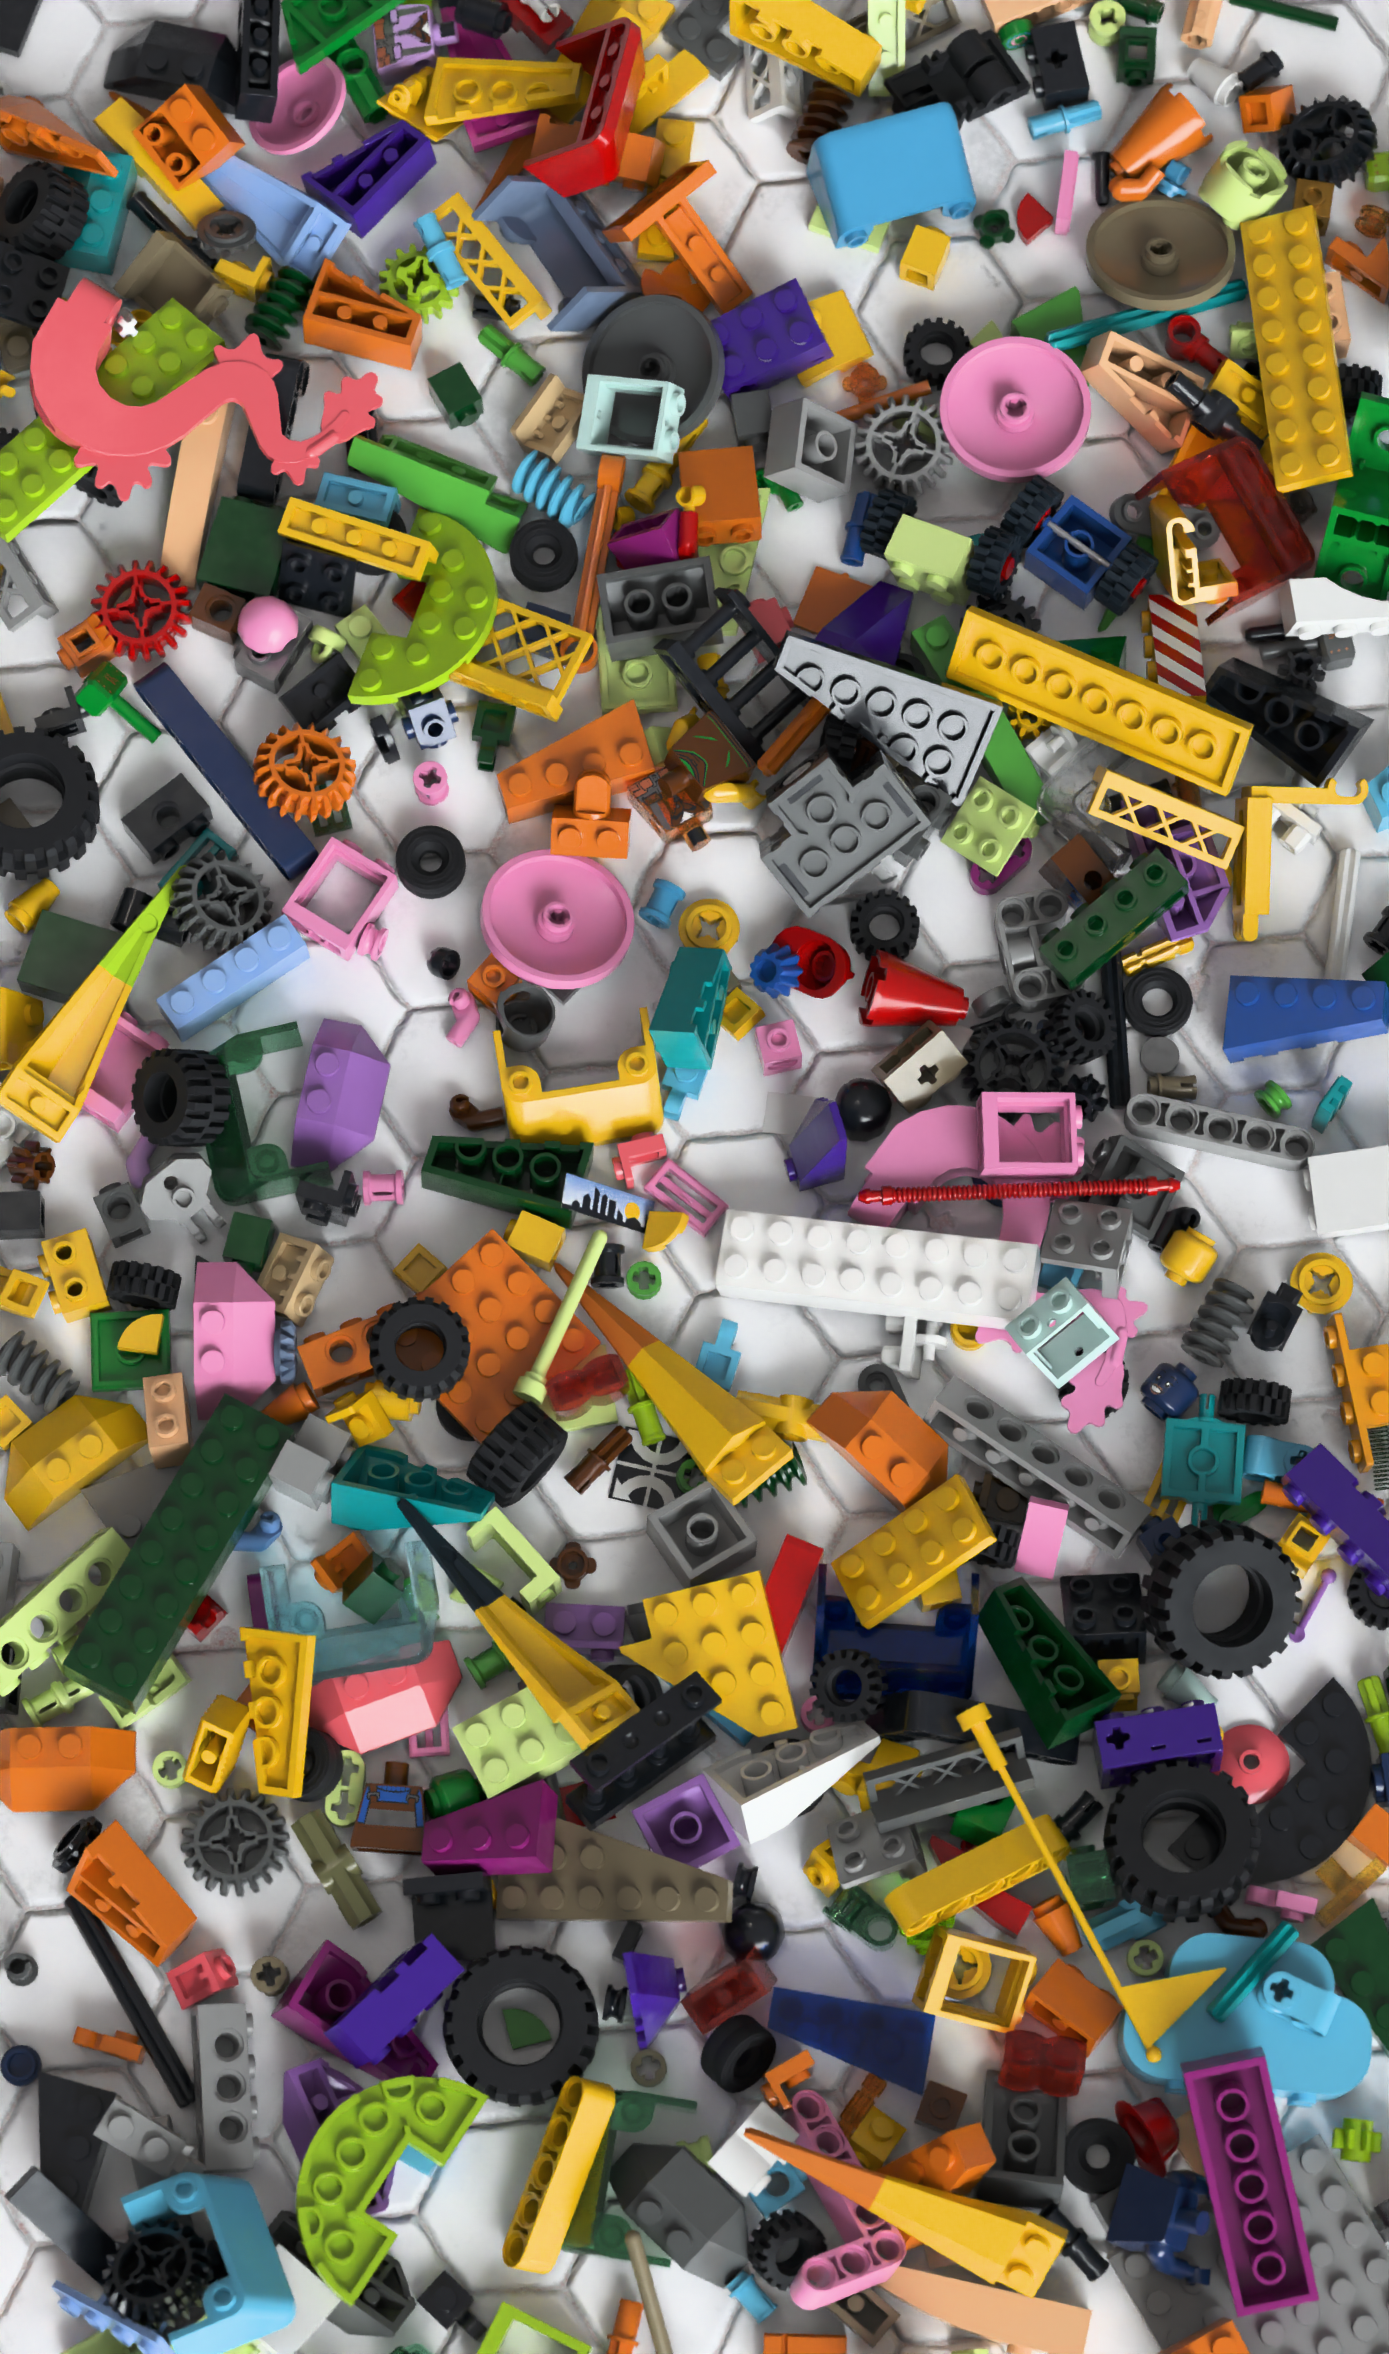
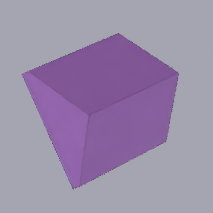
M703 1773L631 1811L651 1852L695 1868H699L741 1846Z

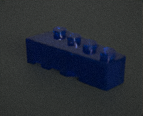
M774 1985L767 2028L923 2096L936 2015L917 2009Z

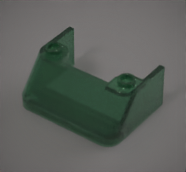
M297 1021L237 1034L209 1052V1055H215L219 1059V1065L224 1066L226 1070L225 1078L229 1079L231 1086L229 1088L231 1104L228 1106L230 1114L228 1120H224L225 1128L221 1134H216L215 1141L206 1143L205 1146L216 1194L226 1205L240 1206L296 1193L300 1180L320 1186L334 1184L328 1161L289 1169L287 1157L280 1147L274 1144H262L252 1147L236 1075L249 1073L257 1069L265 1054L303 1046Z
M614 2089V2109L561 2246L562 2251L569 2254L631 2264L624 2240L626 2232L632 2230L631 2226L620 2216L603 2213L617 2131L638 2133L645 2130L653 2120L655 2108L697 2115L698 2101L640 2091ZM646 2255L649 2267L671 2271L672 2259Z

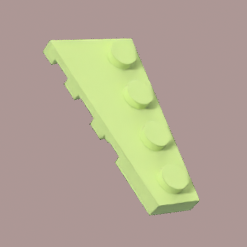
M758 488L761 528L763 527L771 488ZM759 541L715 544L707 547L698 546L699 557L710 556L715 589L718 587L737 589L746 597ZM717 598L718 607L721 608L723 605ZM733 617L722 627L723 636H737L739 625Z

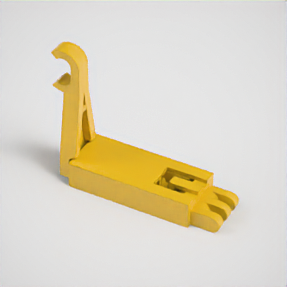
M1333 778L1326 780L1324 788L1241 787V798H1235V821L1243 825L1245 829L1234 852L1232 914L1233 937L1235 940L1254 941L1258 936V915H1269L1272 803L1356 805L1363 802L1367 797L1368 784L1365 778L1359 779L1355 784L1357 792L1353 797L1337 795L1335 791L1337 782Z

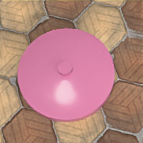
M1011 336L993 339L980 344L967 352L953 366L941 391L940 425L949 448L966 467L991 480L1005 483L1031 482L1032 478L1037 477V475L1043 478L1060 470L1072 460L1083 445L1088 433L1091 419V398L1082 372L1064 352L1058 348H1053L1049 343L1041 340Z
M541 849L526 852L512 858L494 873L487 884L481 902L480 926L484 940L492 954L514 975L541 987L575 989L599 982L610 975L621 964L633 937L634 912L631 901L622 884L601 864L588 857L550 854V849Z

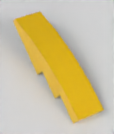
M122 97L118 98L93 120L94 124L120 154L134 157L139 177L141 179L145 177L167 205L171 203L189 226L196 231L197 225L203 217L219 211L224 205L202 179L195 181L180 191H176L132 134V131L145 119Z

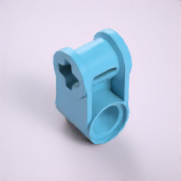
M1248 1435L1246 1436L1244 1447L1243 1478L1256 1482H1264L1265 1479H1269V1481L1281 1483L1282 1477L1295 1466L1294 1462L1296 1459H1303L1313 1448L1307 1445L1280 1441L1268 1436Z
M1282 1971L1268 1976L1260 1983L1257 1989V1999L1263 2009L1319 2037L1326 2036L1341 2001L1337 1994L1328 1989L1308 1983ZM1280 1983L1283 1985L1282 1993L1287 1997L1277 2002L1273 1999L1275 1992L1269 1988H1273Z

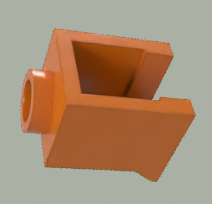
M91 614L86 620L57 638L61 649L56 653L60 661L68 671L74 668L81 679L90 674L91 671H94L103 661L108 662L116 657L114 654L115 640L111 635L105 639L109 631L105 626L95 629L101 623L96 614ZM91 637L94 644L79 653L76 646Z

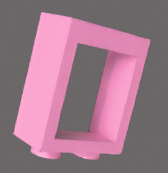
M331 837L282 908L281 913L287 916L297 931L344 960L349 961L359 946L361 936L367 924L376 922L399 886L397 876L394 874L395 870L389 864L380 859H376L373 862L362 855L363 850L355 843L347 839L340 842ZM337 861L381 887L349 934L306 909V906Z
M981 1092L976 1102L979 1178L1072 1179L1078 1167L1083 1166L1084 1146L1083 1143H1077V1129L1082 1127L1083 1114L1082 1106L1076 1105L1075 1093ZM998 1113H1060L1061 1162H1000Z

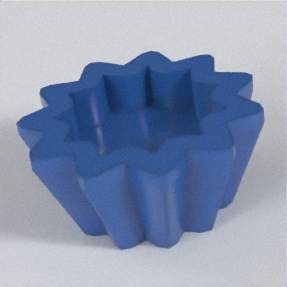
M773 943L767 949H761L755 955L754 962L750 964L752 969L750 977L754 980L756 988L762 993L766 992L773 999L777 998L779 994L789 997L791 987H799L797 977L803 973V969L797 965L800 956L798 954H791L789 945L780 948L777 943Z

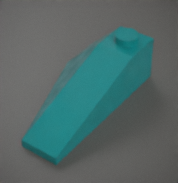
M364 1445L356 1449L331 1482V1523L347 1526L352 1530L366 1531L412 1527L397 1506L401 1498L406 1499L431 1525L481 1521L494 1503L495 1494L460 1478L447 1480L437 1475V1468L429 1464H425L421 1468L408 1462V1455L402 1452Z

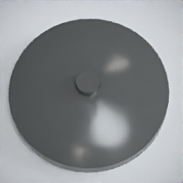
M646 295L634 298L613 310L600 323L592 335L583 360V392L585 394L588 374L671 382L685 389L686 406L683 415L680 416L678 427L680 440L694 431L707 418L719 398L725 375V356L719 334L705 314L679 298L668 295ZM616 392L609 433L628 443L640 446H653L661 397Z

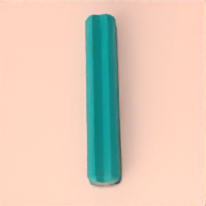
M1285 1920L1282 1921L1208 2005L1206 2011L1214 2020L1223 2023L1298 1938L1299 1932L1292 1924Z

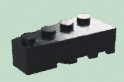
M1235 657L1219 665L1205 685L1206 702L1209 705L1254 724L1250 736L1316 788L1323 786L1328 778L1335 777L1374 721L1370 717Z

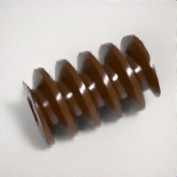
M813 82V89L809 91L807 102L802 107V115L797 119V128L793 130L791 141L786 146L787 153L800 163L808 164L811 148L815 140L826 133L843 129L839 123H845L849 118L848 113L844 110H851L854 106L851 98L841 89L828 82Z

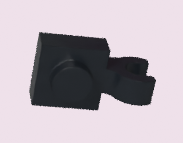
M445 2270L416 2300L446 2330L456 2321L475 2341L487 2331V2328L467 2309L475 2299Z

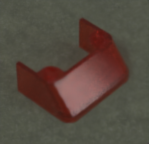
M1233 437L1159 472L1134 494L1139 501L1167 487L1173 499L1185 508H1194L1205 503L1241 568L1233 571L1232 575L1237 580L1239 595L1229 597V601L1205 619L1208 626L1253 605L1284 586L1289 579H1295L1305 573L1315 562L1313 546L1282 491L1276 489L1275 479L1256 445L1246 437Z

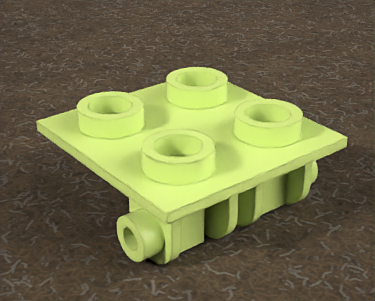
M979 776L940 842L998 877L1021 838L1026 839L1029 837L1033 839L1039 833L1040 826L1037 825V821L1034 818L1038 811L982 776Z

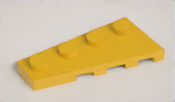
M438 57L424 114L426 126L577 103L584 74L582 64Z
M239 1627L240 1640L245 1641L247 1661H243L245 1678L250 1679L252 1702H248L249 1716L254 1719L256 1730L253 1750L258 1792L275 1796L300 1798L302 1797L316 1635L255 1627Z

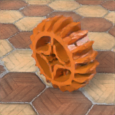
M298 721L293 725L291 731L282 725L278 729L277 734L270 732L266 737L265 743L259 745L256 753L257 757L254 758L252 765L253 771H255L253 782L255 785H259L257 791L259 797H268V809L279 806L281 817L290 812L294 814L293 817L295 822L301 819L302 815H306L311 823L316 820L317 814L327 819L331 815L332 810L339 812L343 807L344 801L347 802L350 799L353 791L351 788L354 787L356 782V774L354 773L356 768L355 760L350 759V747H340L342 743L341 736L331 739L328 737V727L320 733L315 731L313 722L307 729H302ZM294 753L292 759L284 760L283 764H275L283 756ZM334 780L325 789L315 791L316 786L324 785L325 781Z

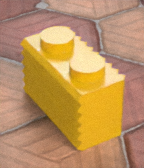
M224 1695L216 1696V1699L213 1700V1703L210 1704V1707L201 1716L182 1777L184 1781L212 1794L213 1792H219L236 1767L235 1764L238 1761L237 1758L240 1755L239 1752L242 1749L241 1746L244 1743L243 1740L246 1737L245 1734L252 1719L249 1716L248 1706Z

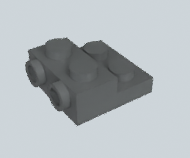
M1121 1134L1111 1136L1108 1140L1103 1139L1099 1142L1092 1156L1097 1163L1092 1173H1086L1080 1181L1085 1180L1087 1182L1091 1180L1092 1182L1096 1180L1097 1182L1098 1180L1108 1181L1109 1179L1111 1181L1113 1179L1116 1181L1121 1179L1122 1181L1123 1179L1138 1180V1178L1142 1180L1146 1176H1157V1180L1172 1177L1181 1183L1185 1172ZM1158 1191L1155 1196H1147L1143 1192L1142 1194H1138V1192L1137 1194H1133V1192L1128 1194L1127 1192L1126 1195L1123 1193L1121 1195L1118 1193L1116 1195H1113V1193L1112 1195H1108V1193L1103 1195L1102 1193L1101 1196L1098 1194L1096 1196L1093 1194L1091 1196H1088V1194L1083 1196L1082 1194L1078 1201L1133 1209L1132 1234L1148 1242L1153 1240L1176 1191L1173 1193Z

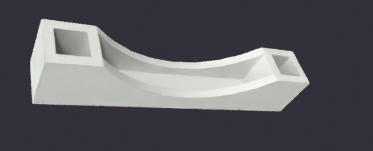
M1326 577L1289 579L1278 593L1285 637L1299 636L1301 640H1310L1323 634H1335L1338 638L1350 637L1358 632H1371L1375 636L1389 634V601H1380L1357 595L1341 588Z

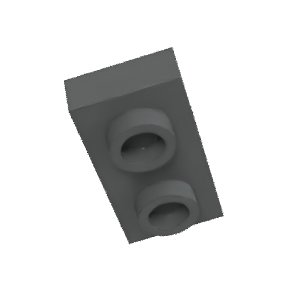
M922 784L912 789L921 801L931 803L934 809L929 812L932 824L922 832L919 831L913 835L909 842L894 853V860L907 868L913 858L919 861L923 857L931 843L927 839L935 829L941 831L953 814L950 811L952 796L940 788L936 789L931 785Z

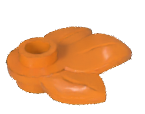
M680 258L667 265L661 275L647 268L643 271L640 286L644 296L668 295L676 297L693 305L702 313L710 304V300L698 283L692 284L689 271Z

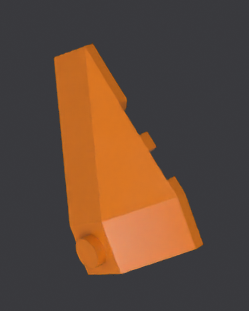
M5 95L0 97V146L6 153L116 178L119 171L103 152L47 110L39 100L31 96L21 98Z

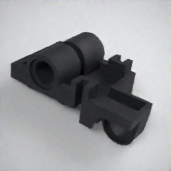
M976 29L964 31L950 42L946 51L941 53L938 49L933 51L931 59L928 55H924L920 63L885 79L884 82L885 87L894 98L892 104L894 114L935 103L948 102L955 113L959 131L964 119L967 122L975 120L1027 95L1031 88L1030 83L992 29L981 34Z

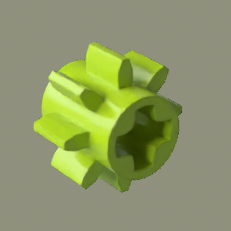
M1343 2118V2127L1333 2128L1331 2148L1341 2149L1340 2160L1371 2163V2153H1381L1382 2133L1373 2132L1374 2121Z

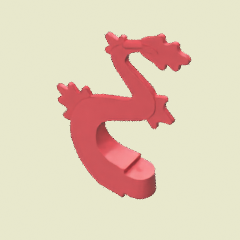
M86 277L78 283L67 302L59 297L56 299L32 341L29 386L34 409L44 425L55 437L78 450L74 457V465L77 468L97 467L95 487L103 489L106 485L112 484L115 487L118 498L123 502L128 501L132 487L135 484L141 485L144 489L150 488L152 486V478L148 467H169L171 465V456L166 449L182 440L225 403L235 402L243 408L260 450L267 459L273 462L270 469L271 473L278 475L281 472H285L297 486L304 483L307 468L315 469L319 467L320 455L335 444L344 443L357 434L374 428L376 421L374 417L369 415V412L380 408L383 403L382 397L375 391L378 376L375 373H366L358 380L348 376L343 377L341 393L336 394L331 391L324 393L321 432L304 441L287 439L282 434L278 392L272 379L283 369V362L279 359L267 358L262 352L258 335L253 333L249 334L235 349H227L222 345H216L213 352L218 363L217 365L205 369L157 402L142 407L125 406L105 392L99 384L96 373L110 350L112 327L119 314L122 299Z

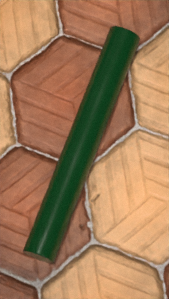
M1229 0L1231 5L1334 32L1339 21L1337 16L1275 0Z

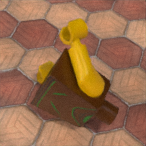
M693 706L687 715L678 718L674 722L666 742L668 754L664 760L665 767L669 772L658 779L661 791L668 798H672L684 790L695 803L707 800L711 803H742L748 809L756 808L766 799V794L761 795L756 791L755 788L760 784L757 779L752 780L749 784L746 783L756 768L755 763L713 710L699 718L696 715L698 708Z

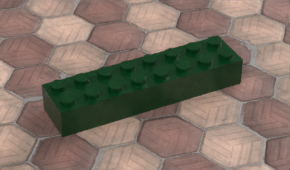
M224 1394L62 1663L67 1678L134 1714L137 1713L272 1486L268 1474L287 1439L294 1442V1429L228 1394Z

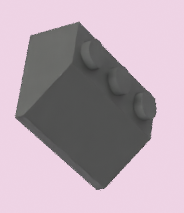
M710 556L596 575L606 644L611 662L657 655L653 647L663 638L685 641L719 609L717 597L713 593L716 589ZM722 628L701 647L724 643Z

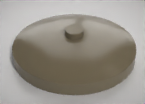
M1148 195L1142 201L1120 202L1107 209L1095 220L1086 239L1085 259L1088 272L1095 284L1113 299L1143 310L1174 311L1199 305L1214 297L1225 287L1234 270L1236 244L1231 229L1224 224L1222 218L1207 206L1179 196L1171 198L1167 195Z

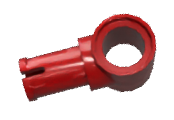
M1179 315L1170 321L1165 338V350L1171 358L1178 361L1187 360L1190 363L1196 362L1212 375L1215 374L1221 362L1228 358L1209 344L1210 339L1201 333L1200 324L1194 317ZM1177 334H1185L1189 336L1191 340L1187 342H1181L1177 340L1174 336Z

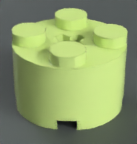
M1243 140L1230 142L1224 148L1204 177L1202 185L1198 190L1201 199L1209 203L1222 216L1224 224L1234 230H1240V223L1268 216L1288 188V184L1285 185L1284 181L1288 175L1282 163L1271 152L1261 146L1257 151L1246 147L1249 142Z

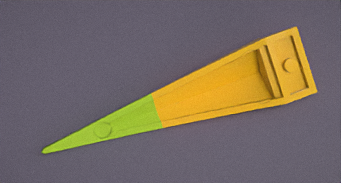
M187 865L180 866L11 1066L12 1069L0 1086V1105L55 1143H60L83 1106L121 1012L170 907V897L176 893L172 890V883L176 879L181 878L178 872Z

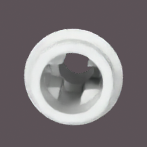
M1200 57L1196 58L1188 68L1187 76L1217 106L1222 104L1224 107H1229L1236 101L1242 91L1243 82L1238 79L1237 73L1204 61Z

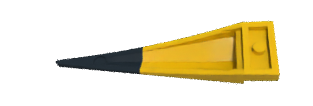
M400 1499L397 1503L400 1511L553 1723L560 1722L582 1750L596 1743L640 1711V1708L617 1680L581 1656L520 1608L467 1561L406 1499Z

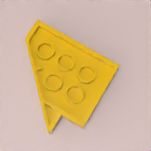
M761 1570L642 1599L652 1639L620 1646V1653L674 1686L697 1671L722 1699V1703L713 1710L758 1738L799 1728Z

